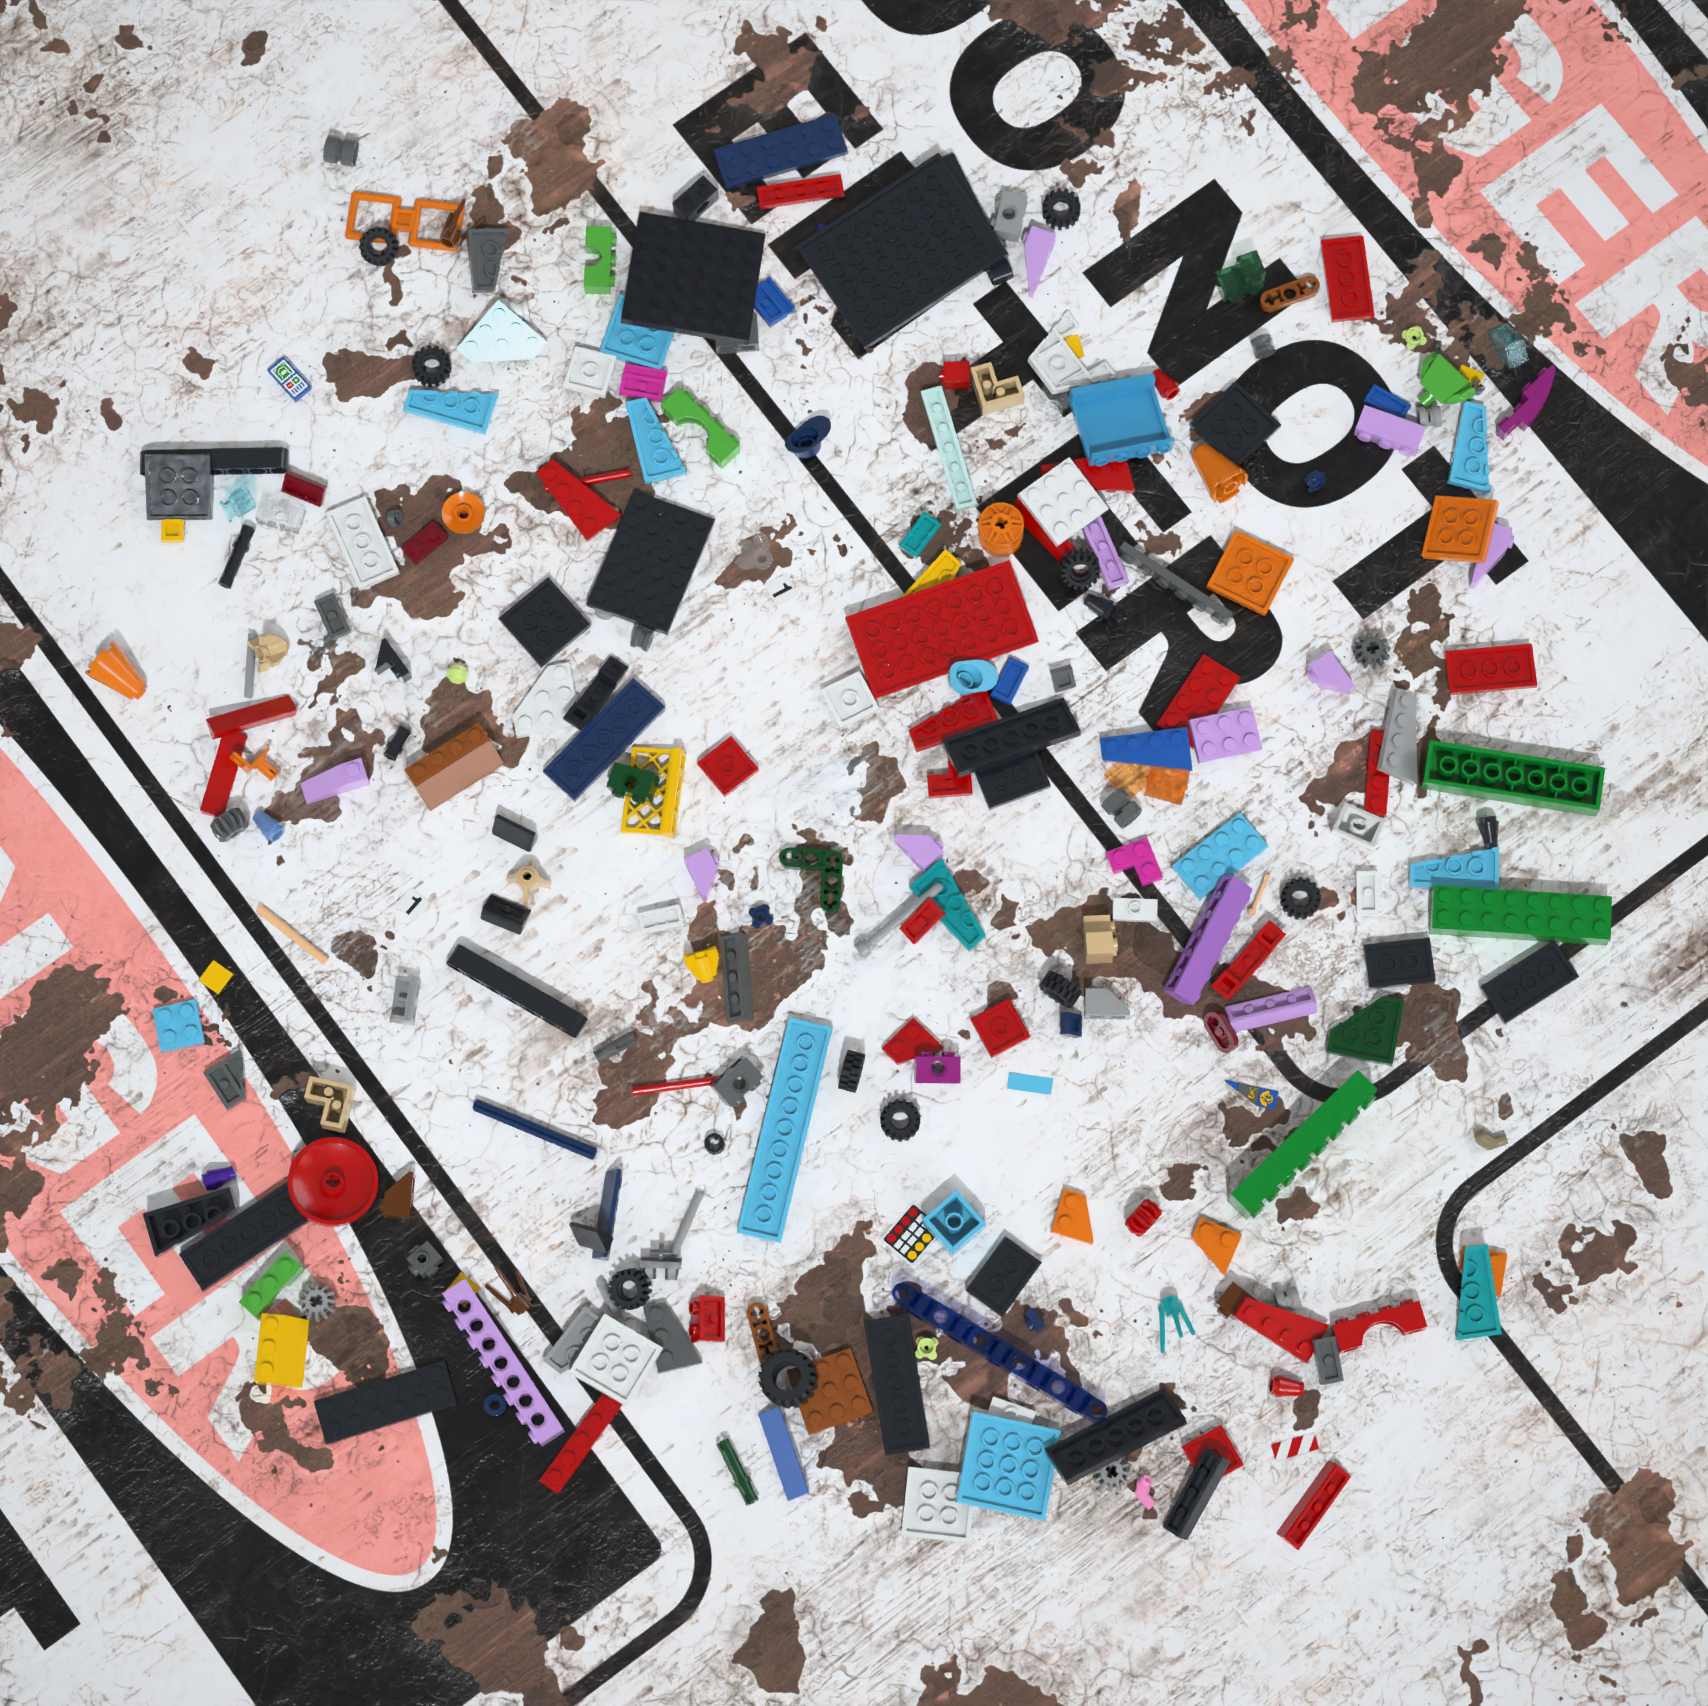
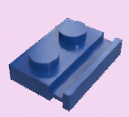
M770 277L764 282L758 283L754 309L769 327L786 318L788 314L795 312V307Z

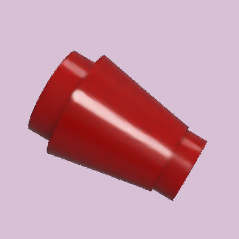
M1160 369L1154 370L1152 372L1156 379L1154 385L1160 396L1166 400L1176 397L1180 391L1178 383Z
M1281 1375L1271 1377L1269 1393L1275 1395V1397L1303 1395L1304 1382Z

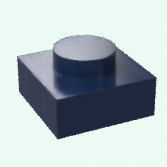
M1061 1012L1060 1035L1073 1038L1082 1037V1015Z
M1033 1308L1025 1312L1024 1316L1026 1319L1023 1321L1030 1331L1035 1330L1038 1334L1045 1329L1044 1323Z

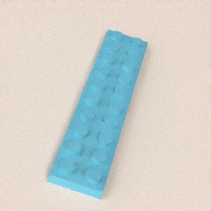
M789 1017L737 1234L781 1244L833 1027Z

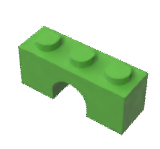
M586 226V253L599 255L602 259L595 266L584 267L585 294H611V287H615V274H612V267H616V254H612V247L617 245V235L613 234L612 226Z
M284 1252L244 1295L239 1303L259 1321L261 1313H266L274 1305L273 1301L285 1287H290L305 1270L288 1253Z

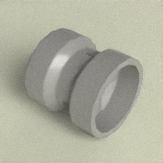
M1432 406L1430 409L1425 407L1417 408V423L1426 428L1428 426L1441 427L1442 416L1440 406Z
M1296 1286L1289 1287L1284 1292L1280 1290L1273 1292L1277 1308L1286 1311L1289 1308H1301V1301Z

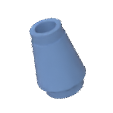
M262 810L253 816V821L266 840L275 842L284 834L283 825Z

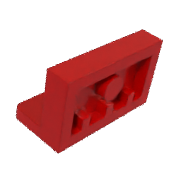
M699 1295L691 1298L689 1303V1313L691 1314L689 1336L691 1337V1343L725 1342V1297Z

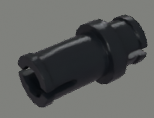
M398 726L391 742L386 744L387 749L383 755L389 760L396 761L398 754H402V747L411 732L403 726Z

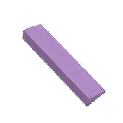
M1310 986L1226 1006L1225 1012L1227 1020L1234 1031L1239 1032L1317 1013V1002Z

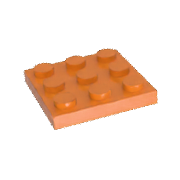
M1435 496L1421 556L1424 559L1485 564L1499 502L1493 499Z
M1235 530L1206 588L1266 616L1294 558Z

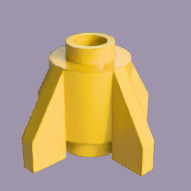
M716 946L683 955L685 966L694 975L696 980H701V983L714 980V976L717 975L719 960Z

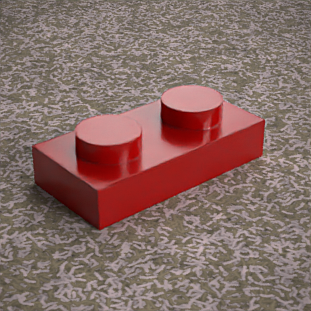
M929 898L899 929L913 944H917L946 913L933 898Z

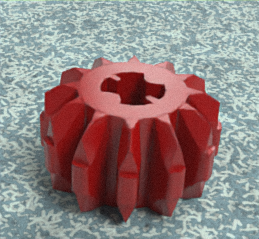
M1145 1199L1126 1219L1125 1226L1132 1234L1138 1237L1143 1236L1162 1215V1210L1155 1202Z

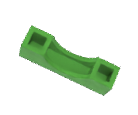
M678 388L661 404L662 413L676 426L685 423L701 426L709 436L706 447L707 456L718 467L723 469L740 453L739 440L733 434L728 435L724 431L725 427L717 419L714 421L709 416V411L703 405L698 406L694 402V397L687 390L684 392L681 388Z

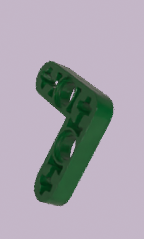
M791 847L783 849L780 852L779 860L781 866L785 869L822 871L821 909L828 915L837 913L841 904L843 856L836 850ZM790 853L793 858H799V854H802V865H799L798 860L794 859L791 860V863H787L783 857H787V854ZM813 854L818 860L816 864L808 865L805 862V857ZM831 856H836V860L839 862L835 863V872L826 873V870L831 871V863L827 860H831ZM835 877L838 880V885L834 888H829L825 884L827 878ZM838 892V895L833 894V903L837 904L833 905L832 909H828V906L824 903L829 901V893Z

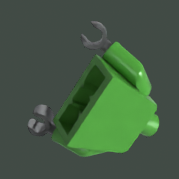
M1436 344L1434 351L1422 362L1420 384L1426 391L1418 400L1428 408L1435 399L1443 405H1453L1464 402L1475 395H1481L1486 387L1483 389L1476 387L1481 381L1478 379L1470 386L1472 383L1445 358L1448 349L1446 348L1445 351L1440 352L1438 349L1441 344Z

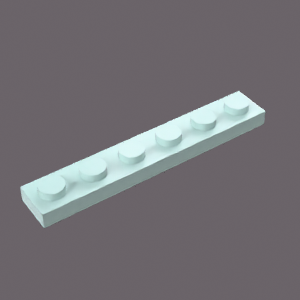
M942 385L922 390V400L956 512L977 507L975 494Z

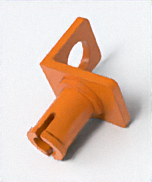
M269 747L265 749L252 765L235 751L229 757L247 774L252 769H258L270 782L280 772L265 759V755L270 750Z

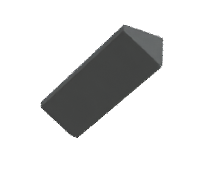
M740 932L720 936L727 1023L754 1021L748 937Z

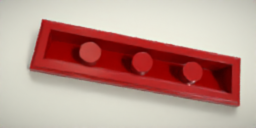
M1017 498L1013 506L1020 511L1026 528L1059 562H1062L1061 558L1063 556L1066 557L1065 553L1067 551L1072 553V549L1076 547L1069 540L1056 547L1025 505Z
M286 695L208 718L206 723L214 740L295 716L297 708L290 696Z
M234 733L221 737L200 807L202 814L218 818L221 814L225 813L239 768L229 757L234 751L242 757L247 741L246 735Z
M1327 1461L1276 1534L1299 1550L1351 1476L1338 1464Z

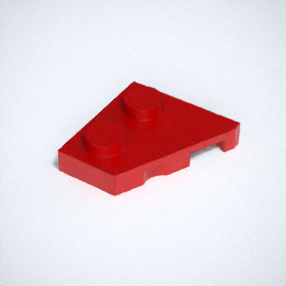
M914 1018L882 1047V1051L896 1065L907 1063L909 1060L914 1059V1056H919V1052L938 1053L944 1049Z

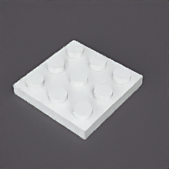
M1070 457L1017 495L1056 547L1109 509Z
M604 1314L569 1373L628 1407L663 1348Z
M908 1467L901 1536L970 1543L973 1506L955 1503L960 1472Z

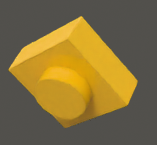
M162 519V543H184L185 522L183 519Z

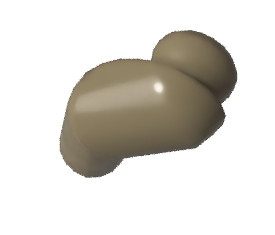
M1482 1129L1474 1133L1476 1143L1487 1150H1493L1508 1144L1504 1133L1495 1137L1485 1133Z

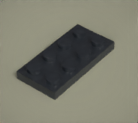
M1555 940L1480 986L1479 989L1503 1024L1506 1025L1578 979L1579 975Z

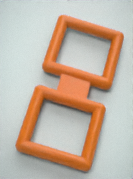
M352 192L345 229L346 239L359 241L363 237V232H354L358 202L360 200L392 204L388 230L395 234V236L397 231L409 233V246L453 252L458 250L459 246L457 245L454 248H448L440 241L417 239L422 208L457 211L460 203L416 199L413 210L400 209L402 200L399 196ZM465 206L455 225L460 231L462 229ZM377 238L373 241L375 243L387 244L382 238Z

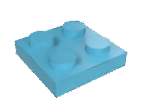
M196 999L152 1009L161 1053L205 1044Z

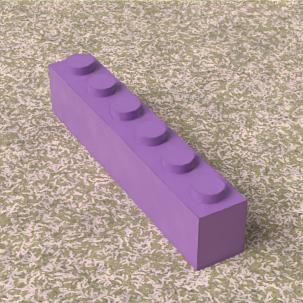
M1221 876L1163 989L1164 992L1182 1004L1194 1005L1199 1000L1204 984L1210 979L1211 971L1215 963L1220 959L1224 945L1231 937V931L1240 920V914L1244 906L1250 900V894L1253 890L1251 887L1235 876Z

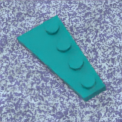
M941 858L911 884L909 889L919 898L936 883L942 885V890L933 897L935 902L946 913L940 922L970 952L985 939V934Z
M1488 1244L1466 1246L1464 1250L1456 1340L1502 1334Z

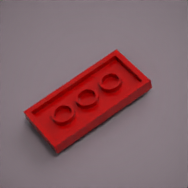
M1364 236L1322 239L1320 245L1331 323L1373 319L1375 313Z
M1532 643L1444 652L1449 695L1537 687Z
M1203 654L1158 721L1156 727L1161 730L1187 727L1189 745L1191 749H1194L1188 721L1217 714L1241 677Z

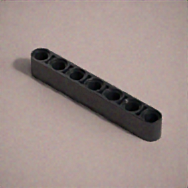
M953 152L943 155L942 158L990 226ZM1007 258L986 271L994 287L1014 278Z
M283 447L143 450L140 452V475L145 476L144 455L211 454V475L284 474L289 470V450Z
M460 944L456 945L446 961V964L452 969L573 1038L577 1039L588 1021V1018L580 1012Z

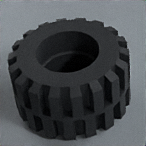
M782 1348V1351H773L774 1355H768L766 1357L767 1361L765 1363L762 1362L760 1366L762 1371H759L758 1377H760L759 1386L762 1388V1392L777 1406L790 1409V1407L798 1408L801 1403L805 1405L808 1403L807 1399L809 1397L812 1399L814 1396V1389L817 1390L818 1388L816 1382L819 1380V1377L816 1373L815 1365L804 1353L796 1349ZM787 1366L797 1367L801 1373L799 1384L789 1391L779 1389L776 1383L778 1373Z

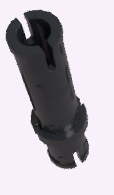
M242 525L237 540L232 544L231 555L218 585L226 589L232 588L242 560L250 549L248 546L255 532L253 527Z

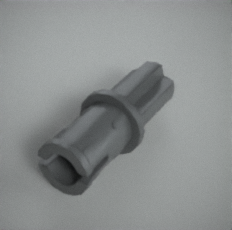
M628 1032L614 1041L609 1040L610 1043L593 1051L599 1064L616 1054L619 1056V1052L632 1046L637 1040L632 1032Z

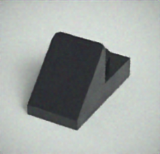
M386 638L381 640L376 664L377 675L390 668L397 679L401 677L405 683L412 678L411 674Z

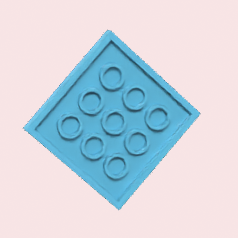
M971 1412L955 1503L1045 1521L1055 1468L1046 1456L1045 1449L1059 1442L1061 1430Z

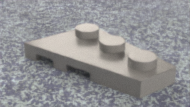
M584 1306L543 1361L559 1374L572 1367L601 1318Z

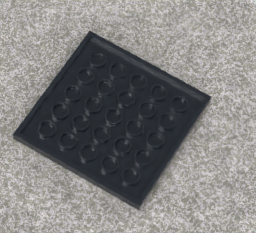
M639 211L620 323L748 345L766 233Z

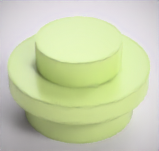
M452 665L447 670L446 676L452 683L461 684L468 679L467 669L461 665Z

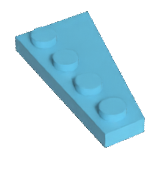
M409 389L403 411L486 435L499 395L498 393L480 394V392L458 393V391L438 392L435 390Z
M647 398L625 402L645 484L687 475L684 465H682L678 454L670 443Z
M1464 401L1462 405L1447 483L1489 494L1491 492L1489 484L1490 470L1487 457L1489 452L1486 440V406L1469 401Z
M1499 846L1488 850H1478L1468 854H1458L1448 858L1410 864L1409 888L1432 889L1433 885L1499 889Z

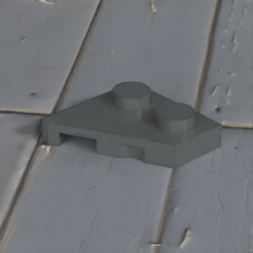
M240 1049L203 1072L227 1111L247 1099L243 1054Z

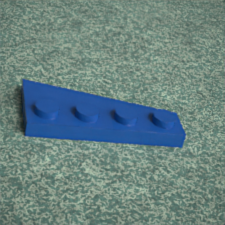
M1187 727L1100 738L1103 761L1193 771Z

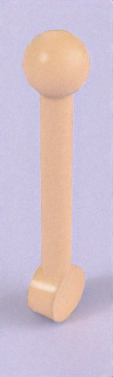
M1266 873L1252 906L1247 910L1250 916L1256 914L1255 908L1270 874Z

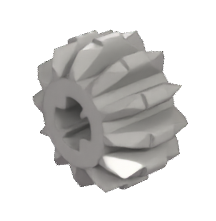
M315 1283V1290L310 1285L306 1286L309 1293H300L305 1298V1300L298 1301L300 1306H304L300 1312L302 1314L308 1313L306 1317L308 1320H311L315 1315L316 1322H320V1315H323L326 1320L329 1319L326 1312L334 1313L335 1310L330 1305L337 1304V1300L331 1299L335 1295L334 1291L328 1292L329 1287L327 1285H324L320 1290L319 1283ZM320 1299L322 1301V1305H316V1307H314L315 1305L313 1303V1300Z
M1123 1457L1092 1473L1099 1475L1093 1481L1094 1483L1102 1481L1100 1485L1101 1490L1105 1488V1485H1109L1108 1492L1112 1493L1113 1485L1120 1491L1122 1488L1119 1482L1124 1485L1128 1484V1480L1122 1476L1128 1477L1131 1475V1472L1123 1471V1469L1129 1466L1128 1462L1120 1464ZM1111 1467L1115 1468L1117 1476L1115 1478L1114 1476L1111 1478L1107 1477V1468L1109 1470Z

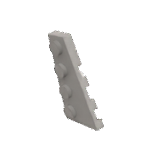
M1396 688L1392 690L1377 770L1408 784L1415 785L1418 783L1415 696Z

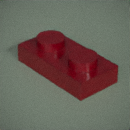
M432 521L402 546L401 550L416 566L449 538L438 524Z

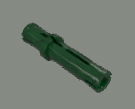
M727 1438L717 1443L716 1446L735 1482L734 1486L741 1493L745 1505L749 1506L758 1501L759 1498L750 1483L752 1480L744 1471L730 1439Z

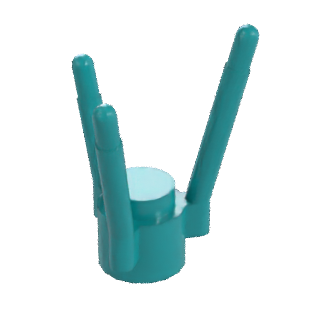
M1169 1296L1161 1299V1307H1158L1160 1315V1351L1162 1354L1165 1353V1314L1167 1318L1173 1317L1180 1338L1183 1337L1178 1319L1180 1314L1191 1335H1195L1192 1324L1183 1308L1182 1302H1179L1178 1296Z

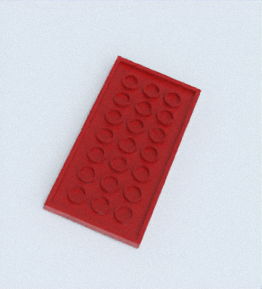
M1010 560L845 617L864 674L875 700L949 674L950 667L955 662L969 660L988 661L1039 643Z

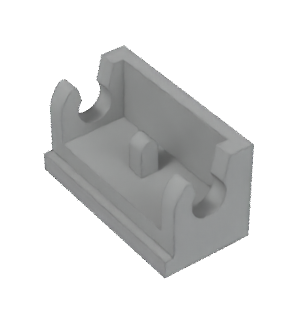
M397 976L390 1023L414 1026L421 984L419 978Z

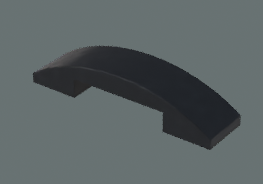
M610 656L577 703L574 702L564 715L563 720L580 731L583 730L607 702L629 667Z

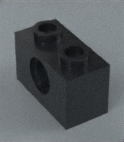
M703 175L672 203L673 213L680 219L695 221L719 199L718 189Z

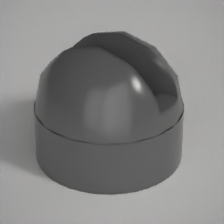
M391 510L386 513L387 520H385V523L388 526H402L403 514L400 510Z

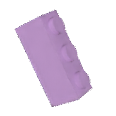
M1364 405L1354 435L1364 442L1372 441L1378 443L1381 448H1392L1403 456L1415 457L1426 427Z

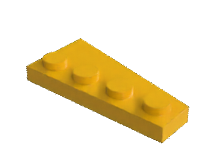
M945 549L902 597L953 580L962 563Z

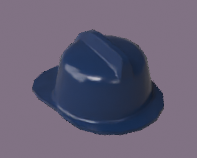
M815 416L808 419L787 436L785 440L786 449L796 453L800 460L815 456L821 449V441L831 430L830 420L825 416Z

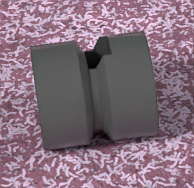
M328 135L324 145L323 161L337 164L340 161L343 166L354 167L358 157L359 141L345 138L342 141L338 136Z
M1122 787L1114 791L1102 803L1101 807L1108 815H1114L1116 824L1121 829H1124L1142 813L1143 809L1135 801L1129 800L1130 795Z

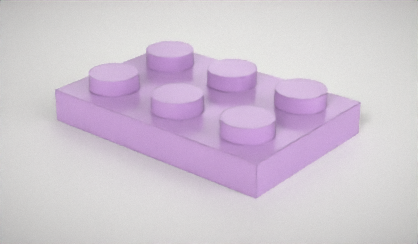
M1252 707L1188 721L1198 764L1262 750Z

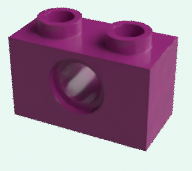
M919 1052V1056H914V1083L961 1084V1057L955 1056V1052H942V1056H933V1052ZM935 1061H940L943 1064V1070L939 1074L933 1073L931 1069Z

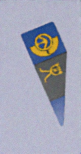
M1225 1080L1227 1084L1256 1106L1275 1110L1279 1091Z

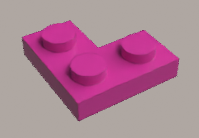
M1147 837L1105 853L1113 874L1134 867L1142 887L1163 879Z

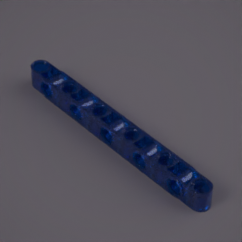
M898 1283L893 1287L892 1299L894 1303L917 1319L1090 1422L1096 1423L1106 1418L1108 1412L1106 1404L1085 1389L929 1295L906 1283ZM900 1289L906 1290L909 1294L904 1300L896 1297V1292ZM942 1312L946 1314L947 1320L944 1323H938L934 1318L937 1313ZM982 1336L986 1339V1344L982 1347L976 1346L973 1342L974 1338ZM1014 1360H1022L1025 1363V1367L1022 1370H1016L1012 1365ZM1054 1383H1061L1064 1391L1056 1394L1052 1391L1051 1386ZM1098 1406L1102 1408L1103 1415L1101 1417H1094L1091 1414V1409Z

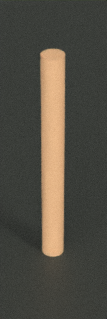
M263 905L256 909L258 914L321 964L325 965L329 961L326 955Z

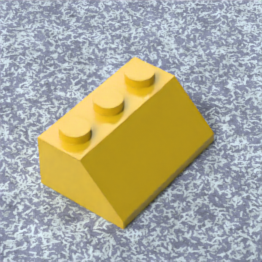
M261 1313L254 1381L257 1385L303 1388L310 1320L287 1315Z

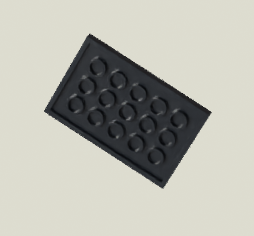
M634 490L586 602V606L609 612L612 616L668 635L711 534L715 519Z

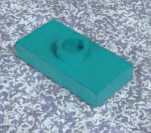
M923 512L899 544V548L917 559L940 529L942 523L926 512Z

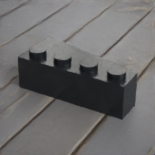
M228 1187L142 1214L154 1255L159 1258L239 1209L233 1188Z

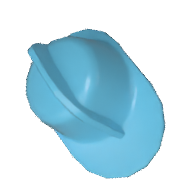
M984 660L955 662L950 667V682L948 686L960 695L987 691L996 685L998 673L993 665Z

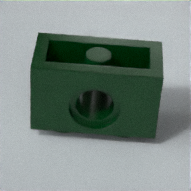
M614 762L606 787L612 792L611 795L617 798L624 799V796H627L639 804H644L645 802L652 803L660 778L655 772ZM637 781L634 788H628L630 782Z

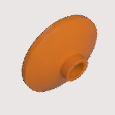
M469 492L453 494L445 501L442 507L444 524L448 529L458 534L474 532L481 526L485 518V508L482 501L476 495ZM462 513L468 514L467 518L464 519L460 515Z

